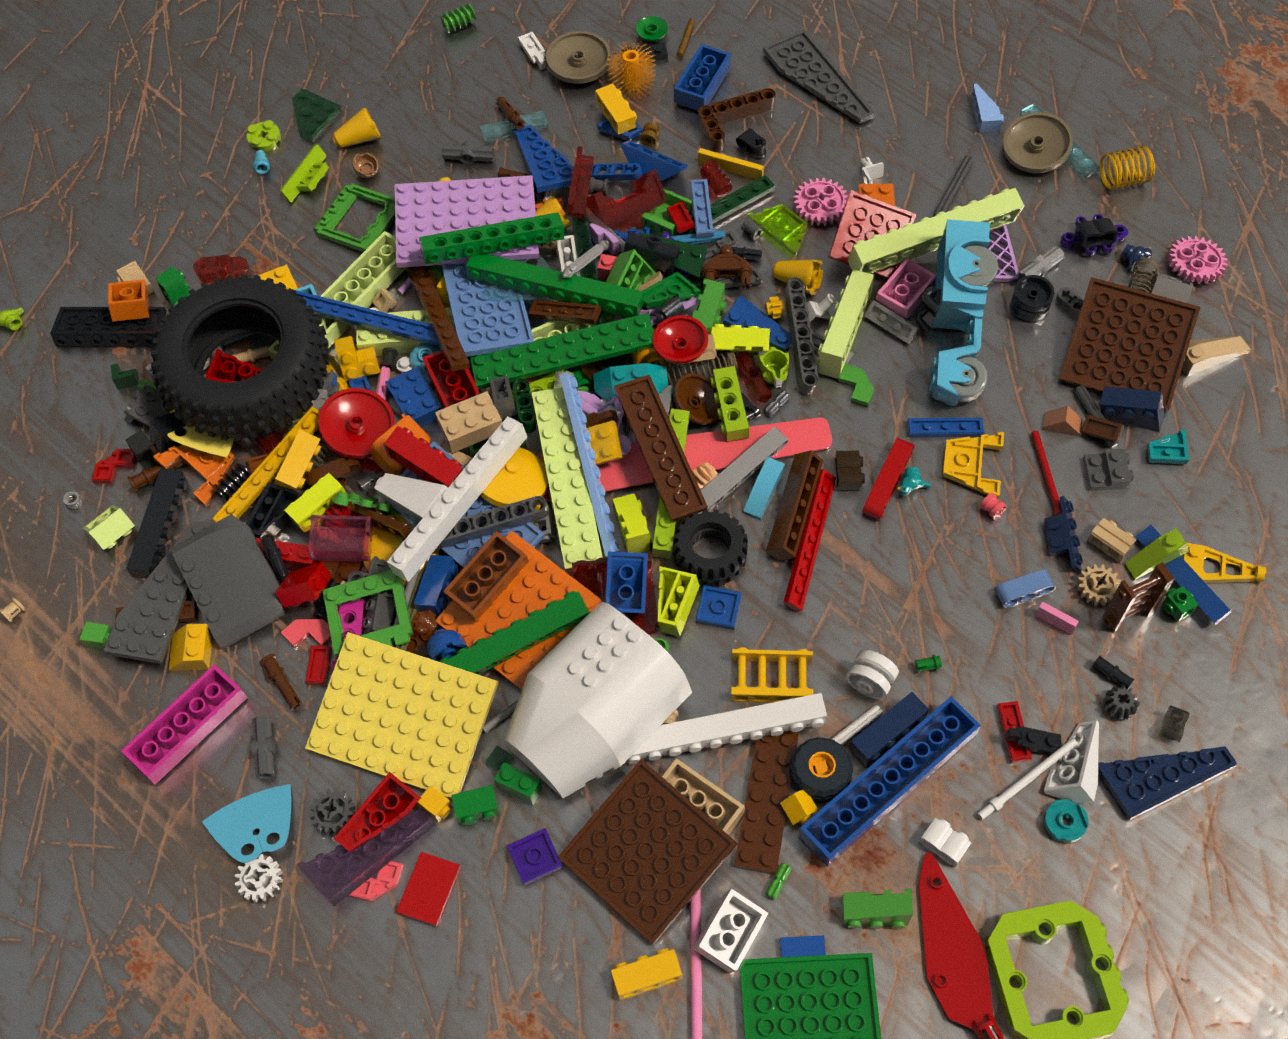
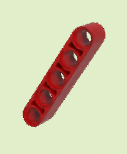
M896 438L865 502L862 513L879 520L882 518L912 455L915 444Z

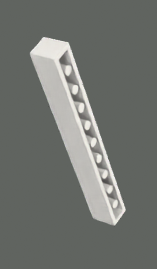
M507 416L388 559L387 563L395 575L407 582L411 580L525 441L527 434L522 423Z
M822 693L660 725L625 761V764H637L640 759L658 760L661 756L666 755L678 756L681 752L686 751L698 752L706 747L718 748L726 743L738 744L742 740L750 738L751 740H758L770 734L778 736L790 730L798 732L810 726L813 728L821 727L827 723V713Z

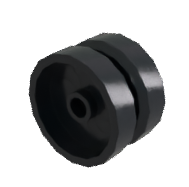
M1038 275L1022 277L1016 283L1010 302L1012 312L1021 320L1036 322L1048 315L1055 294L1053 285L1050 281Z

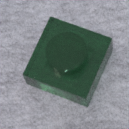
M497 745L485 763L498 772L504 762L510 765L514 760V756Z

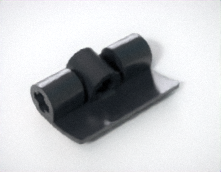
M628 233L624 252L635 249L656 273L660 271L662 276L666 277L674 274V266L680 254V247L662 243V239L657 236H647L646 238L636 233Z

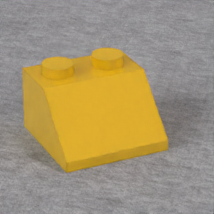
M207 623L187 624L174 632L171 643L169 671L209 669L213 635Z

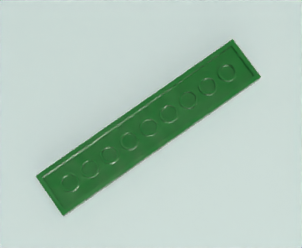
M649 313L534 340V342L514 346L501 351L497 350L494 353L470 356L475 383L478 390L491 387L490 379L508 375L509 382H513L519 378L526 379L653 348L654 331Z

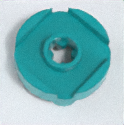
M1068 799L1053 802L1044 815L1045 828L1056 842L1072 843L1078 841L1086 832L1089 823L1088 815L1084 808ZM1063 816H1065L1066 819H1071L1072 822L1069 823V826H1066L1061 822L1063 820Z

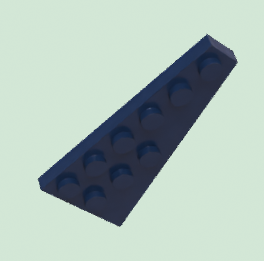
M1226 746L1201 749L1195 752H1179L1172 755L1162 754L1138 757L1133 760H1115L1110 763L1100 762L1098 763V772L1128 819L1131 820L1236 767L1238 763Z

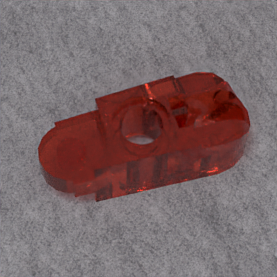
M227 254L199 258L195 261L193 269L200 281L203 283H213L216 278L222 281L230 275H233L234 278H239V275L248 271L249 264L241 256L230 257Z

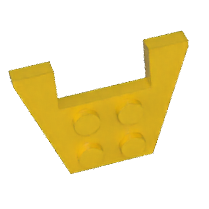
M997 432L996 435L990 436L984 434L976 438L964 437L946 440L942 476L983 494L989 495L993 493L999 499L1001 481L981 478L983 448L1002 450L1004 432Z

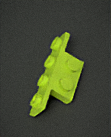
M318 144L312 147L280 189L281 194L289 203L293 202L300 191H313L329 169L326 163H322L326 158V154Z

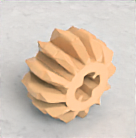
M708 462L702 463L692 471L700 490L718 475L715 468Z

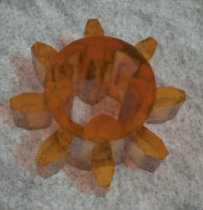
M431 610L418 611L412 619L415 625L413 629L419 634L431 633L437 626L436 614Z

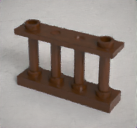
M1163 562L1156 565L1149 579L1132 587H1129L1125 580L1121 581L1102 616L1105 625L1108 628L1110 627L1113 633L1118 630L1123 619L1132 614L1142 611L1148 617L1155 613L1175 579Z

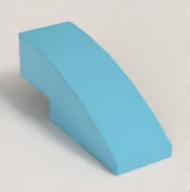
M767 457L743 513L761 520L784 473V463Z

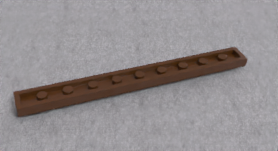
M426 266L405 267L450 370L469 369V360Z

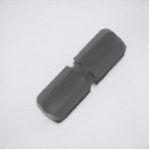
M785 390L781 391L764 408V414L771 417L789 399V393Z

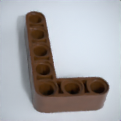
M765 88L700 107L698 123L710 149L714 152H720L725 147V133L721 124L773 110L776 98L775 91L771 88Z

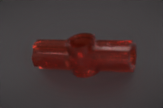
M749 352L739 353L735 358L737 367L745 380V386L750 389L757 403H766L772 398V394L761 376V369L755 365Z

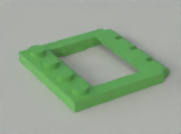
M355 184L345 185L321 217L322 220H319L313 230L317 233L318 237L364 252L394 222L395 198ZM357 197L385 206L384 210L376 216L374 224H370L366 235L360 239L338 230L334 231Z
M392 570L323 590L332 646L336 657H339L344 643V631L338 606L342 605L343 602L356 601L361 599V597L373 596L388 589L393 590L399 624L360 636L392 647V641L394 640L396 646L411 642L410 636L413 635L403 581Z

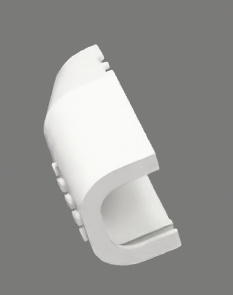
M600 602L527 674L503 742L528 768L559 796L565 798L586 786V782L595 777L601 778L603 773L611 768L615 770L622 766L686 700L692 691L683 670L657 641L613 606Z

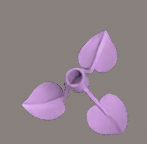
M577 390L582 399V412L587 414L597 413L598 410L603 411L614 402L615 409L621 412L616 425L617 431L619 430L624 412L616 396H613L609 402L602 406L601 400L596 395ZM618 434L622 455H627L631 450V442L625 435Z

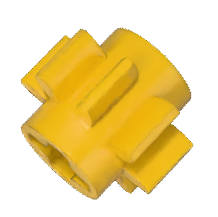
M777 296L769 297V302H765L767 316L771 315L773 319L781 318V313H785L784 300H779Z

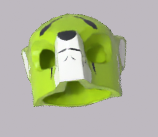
M770 347L769 351L759 357L754 355L751 358V362L760 372L765 382L774 384L776 389H781L782 383L787 379L790 353H784L775 347Z

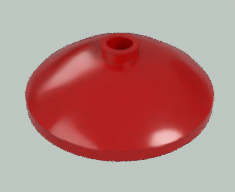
M685 315L672 316L662 321L656 327L653 334V346L657 354L668 362L688 363L696 360L705 352L708 346V332L706 327L693 317Z

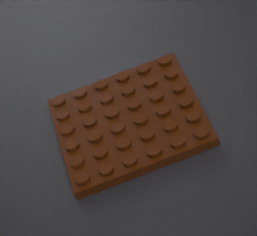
M1091 277L1059 381L1077 386L1084 385L1087 389L1103 393L1105 386L1161 391L1164 411L1168 412L1200 307Z
M640 759L560 853L558 858L654 945L738 843L644 760Z

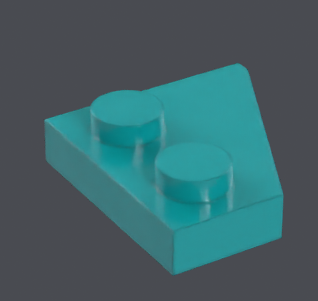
M1182 429L1179 433L1172 436L1169 434L1160 440L1156 439L1149 442L1147 445L1148 461L1150 463L1187 464L1189 455L1186 429Z

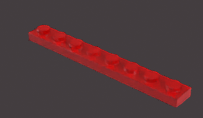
M825 469L820 470L783 602L796 612L803 610L836 478Z

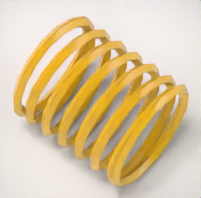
M1145 145L1135 146L1134 149L1117 150L1115 153H1105L1100 161L1101 178L1105 187L1109 190L1149 183L1155 173L1153 154ZM1141 149H1145L1149 159V175L1147 179H1145L1147 170L1146 159ZM1140 154H1141L1142 161H1143V174H1142L1141 169H1140V161H1139V155H1140ZM1108 156L1107 172L1113 186L1107 181L1104 171V158ZM1134 156L1136 158L1137 172L1134 165ZM1128 158L1130 160L1131 173L1128 166ZM1110 159H1111V161H1112V163H1113V171H1114V174H1115V181H1114V179H1113V177H1112L1111 170H1110ZM1122 159L1124 162L1125 174L1122 167Z

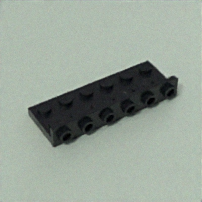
M60 307L50 334L55 346H154L152 345L153 339L158 337L156 329L163 325L161 319L163 316H166L167 311L165 307H149V318L112 322L109 307Z

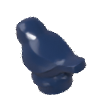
M1127 244L1120 255L1124 260L1128 261L1127 271H1131L1138 259L1150 258L1152 256L1151 247H1135L1134 245Z

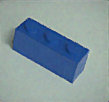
M430 555L414 601V606L420 615L440 616L447 607L448 597L443 591L458 574V565L452 556Z

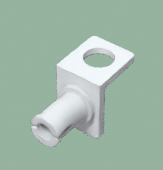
M866 157V160L865 158L861 159V182L863 184H867V182L871 184L873 179L883 177V162L873 164L869 157Z
M828 294L820 303L808 301L809 321L811 322L815 317L830 320L831 315L828 309L837 302L836 298L832 294Z

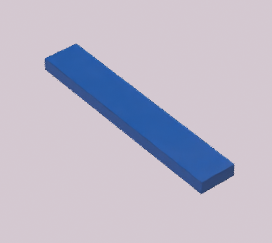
M1149 525L1136 538L1144 547H1147L1161 535L1152 525ZM1181 556L1165 564L1175 578L1174 580L1181 587L1184 586L1187 591L1192 593L1194 599L1199 604L1198 606L1215 624L1232 612Z

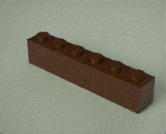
M812 450L794 455L766 552L778 561L794 558L797 554L823 464V459Z

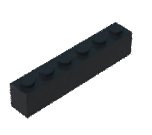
M160 468L126 567L132 577L147 579L160 563L162 556L165 555L166 543L171 537V528L177 519V510L182 504L183 492L188 486V480L182 471Z

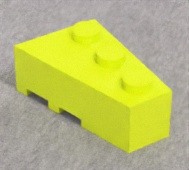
M328 473L320 478L310 489L306 490L296 501L292 502L285 509V512L305 533L324 522L323 516L326 514L325 511L330 508V505L334 504V496L337 495V492L346 493V491Z

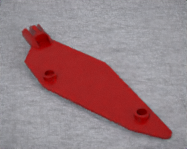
M926 853L923 858L920 874L919 892L927 979L949 1020L974 1030L979 1039H985L982 1033H985L987 1039H996L991 1029L994 1030L998 1039H1004L993 1015L986 947L934 855ZM939 881L941 884L939 886H935L933 882Z

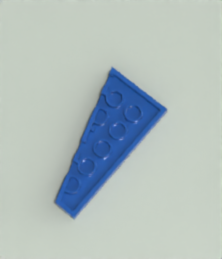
M531 125L524 126L520 130L514 128L515 136L529 172L533 175V182L538 193L588 183L587 176L579 173V169L576 166L573 167L569 160L556 148H552L547 140L544 141L541 138V134Z

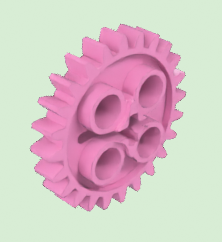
M816 178V182L809 179V184L803 182V186H798V190L795 191L793 208H795V213H799V218L804 217V222L810 220V225L814 222H817V226L820 223L826 226L827 222L833 225V221L839 222L848 198L847 190H843V185L838 187V182L832 184V179L828 182L825 181V178L822 181Z
M1188 236L1187 240L1182 237L1180 241L1176 240L1175 244H1172L1167 261L1170 262L1169 267H1174L1173 272H1179L1178 277L1183 275L1184 280L1189 278L1191 283L1197 280L1198 284L1201 281L1207 284L1209 280L1213 283L1215 279L1219 280L1220 276H1223L1228 265L1226 264L1228 259L1225 258L1226 253H1221L1222 248H1216L1217 243L1212 245L1211 240L1206 242L1204 237L1198 240L1197 236L1194 239Z

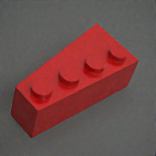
M217 349L205 378L217 382H237L251 378L264 369L253 367L252 364L246 361L244 363L236 357L228 356L223 351Z

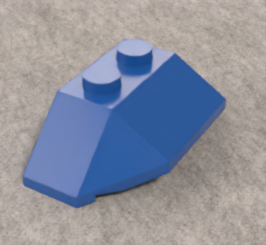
M630 140L621 145L628 162L640 164L643 175L650 176L654 181L660 182L688 167L687 164Z

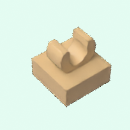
M380 288L372 300L378 310L387 313L389 308H394L397 303L386 288Z

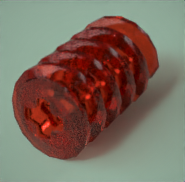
M715 159L707 161L702 166L700 175L702 178L707 179L708 186L717 197L726 196L731 192L733 188L731 179L728 178V175Z

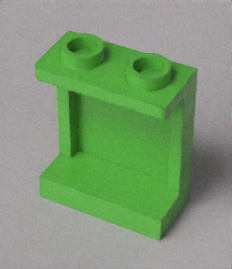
M662 188L660 198L649 213L644 212L642 215V228L650 226V231L660 236H663L664 231L668 232L669 236H675L678 231L666 208L682 201L690 215L692 213V201Z

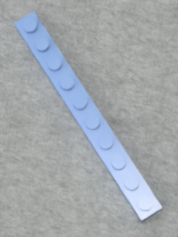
M563 373L559 376L605 557H607L608 551L618 552L620 547L614 537L615 527L613 522L610 521V508L605 502V489L599 479L601 473L595 463L596 453L591 447V434L586 428L587 418L584 412H582V399L577 393L576 387H578V383L573 375Z

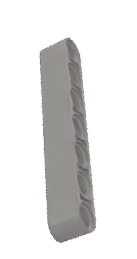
M773 427L701 489L708 506V512L763 466L767 457L772 458L788 443L789 439L777 427Z

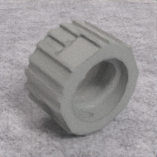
M69 491L64 495L63 503L68 509L76 510L82 505V498L76 491ZM76 498L74 502L69 503L70 500Z

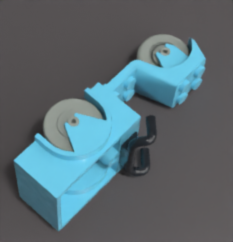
M947 219L937 251L935 287H929L923 292L922 297L925 305L915 316L917 324L926 334L932 328L923 320V317L930 311L933 316L934 328L957 329L969 335L964 347L939 351L937 357H934L933 363H931L930 374H932V381L929 384V392H932L933 398L949 406H956L958 401L968 402L976 399L982 394L987 384L988 375L986 368L976 359V356L981 347L982 318L986 305L987 286L994 281L998 272V261L995 255L985 248L990 244V223Z

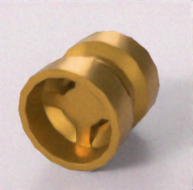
M648 122L644 125L640 137L641 143L646 146H654L656 144L657 136L660 132L657 124Z

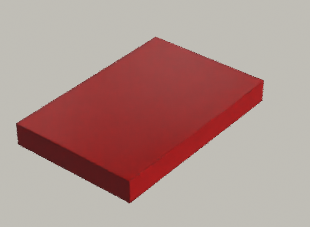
M420 852L397 908V914L437 927L461 865Z

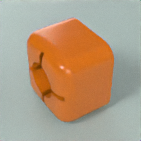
M404 414L401 415L399 422L381 435L371 446L372 460L385 473L401 476L406 468L388 457L384 443L397 426L402 429L404 427L408 428L413 432V436L418 439L423 438L431 444L429 435L409 415L405 416Z

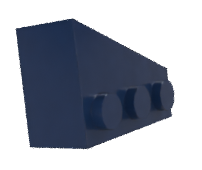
M1104 387L1100 401V409L1103 416L1160 432L1164 418L1161 391Z

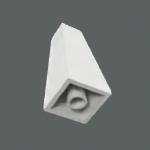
M388 473L380 477L374 487L378 495L418 522L423 519L448 488L445 485Z

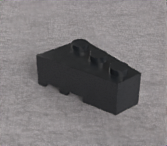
M175 411L150 421V441L160 454L168 451L173 446L182 445L170 439L167 435L168 433L174 431L177 436H184L187 433L186 429L183 428L186 426L184 419L179 420L174 415Z
M268 482L246 525L251 527L256 538H262L266 534H272L274 537L291 521L285 509L302 496L303 493Z

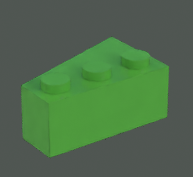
M633 249L618 255L606 283L638 290L639 286L656 272Z
M704 278L703 294H699L698 300L700 302L697 309L694 310L692 317L699 320L707 329L713 327V324H720L721 312H725L727 302H724L725 284Z
M905 889V893L892 894L891 890H884V894H871L870 891L843 893L841 898L842 925H848V928H860L861 925H870V928L873 929L883 928V926H892L893 929L905 928L913 916L912 889Z

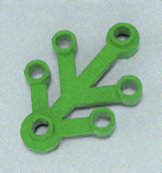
M337 492L333 503L348 506L349 502L359 503L361 506L387 511L389 515L400 514L391 504L378 503V498L369 496L367 499H360L361 495L355 493Z

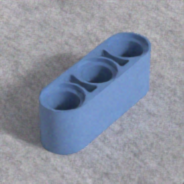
M1043 569L1004 582L995 588V592L1003 607L1007 608L1046 595L1055 589V585L1047 570Z

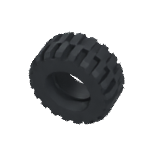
M704 510L700 514L691 515V518L686 517L682 524L677 527L673 539L675 564L679 567V571L695 574L699 585L702 586L704 583L707 586L713 587V584L718 583V586L725 584L726 580L731 582L734 580L735 575L737 576L742 572V567L746 564L748 538L744 527L741 524L739 525V521L735 517L731 519L730 514L726 512L721 514L719 510H713V512ZM717 538L723 541L729 550L721 557L708 559L696 554L692 547L701 539Z

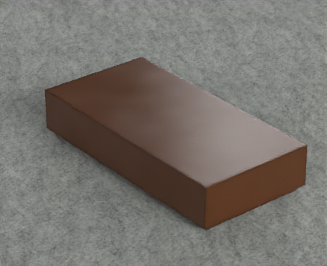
M1087 415L1080 432L1117 444L1124 425Z

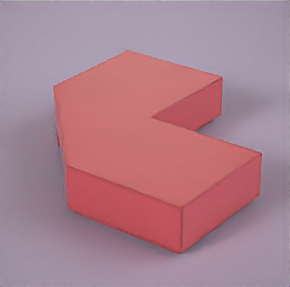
M296 619L281 631L282 636L294 648L309 635L320 646H325L331 640L329 624L324 619Z
M382 859L376 879L355 875L349 896L369 902L375 900L398 886L404 865Z

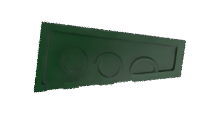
M639 232V235L645 236L646 238L647 236H654ZM659 237L662 239V243L680 247V254L674 268L679 269V272L685 275L687 273L693 276L694 279L699 281L707 247Z

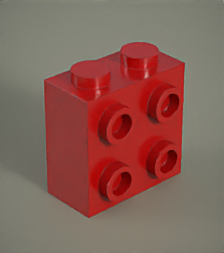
M319 562L290 572L275 593L284 608L289 606L297 607L305 601L312 602L318 599L321 591L327 587L331 576L323 562Z

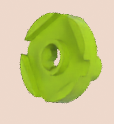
M267 120L250 125L248 127L247 140L251 148L269 151L277 146L276 143L281 140V134L273 121Z

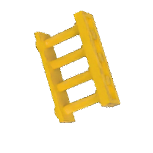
M744 647L732 649V661H738L737 686L731 687V702L773 703L813 695V689L807 687L806 663H812L813 651L798 649L797 651L748 650ZM746 661L758 662V686L756 687L746 686ZM766 662H778V687L768 688L766 686ZM786 662L798 663L797 688L786 687Z

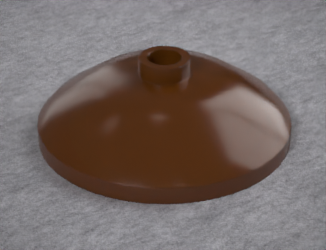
M696 373L685 374L677 380L673 390L674 401L679 410L690 411V421L706 425L713 423L719 418L717 408H720L719 403H715L714 393H716V388H712L711 380Z

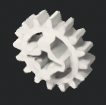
M261 854L259 859L256 858L245 863L244 867L238 866L241 873L235 874V878L239 880L235 883V886L240 888L238 890L240 895H244V898L248 901L252 897L255 903L258 902L260 897L263 901H266L268 894L274 897L272 891H279L280 888L277 886V883L283 882V879L279 877L283 873L278 868L279 864L276 861L273 862L270 856L265 860V856ZM261 865L267 866V867H269L270 869H268V868L262 869V868H261ZM248 887H249L250 889H251V888H256L257 891H251V890L248 889Z

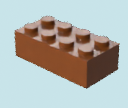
M496 531L443 592L469 616L478 621L529 562L528 557Z

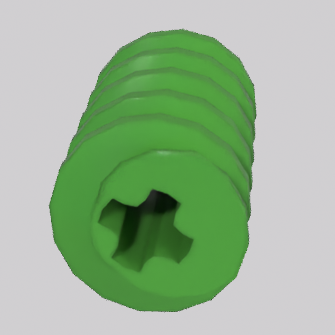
M468 3L465 7L461 6L460 10L456 8L454 12L451 10L448 14L443 13L440 19L444 29L449 34L450 28L456 31L455 26L462 29V23L467 27V21L472 25L473 19L476 20V15L472 6Z

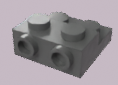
M1107 449L1103 454H1084L1083 462L1089 491L1128 489L1134 475L1133 471L1128 469L1130 456L1125 454L1124 449Z

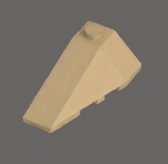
M1241 336L1190 340L1182 370L1186 376H1190L1248 353L1251 349Z

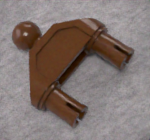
M723 245L719 250V254L710 259L701 270V274L705 279L715 281V278L740 277V289L745 290V284L746 290L751 289L750 276L753 273L752 266L745 259L737 254H733L732 247L729 245Z

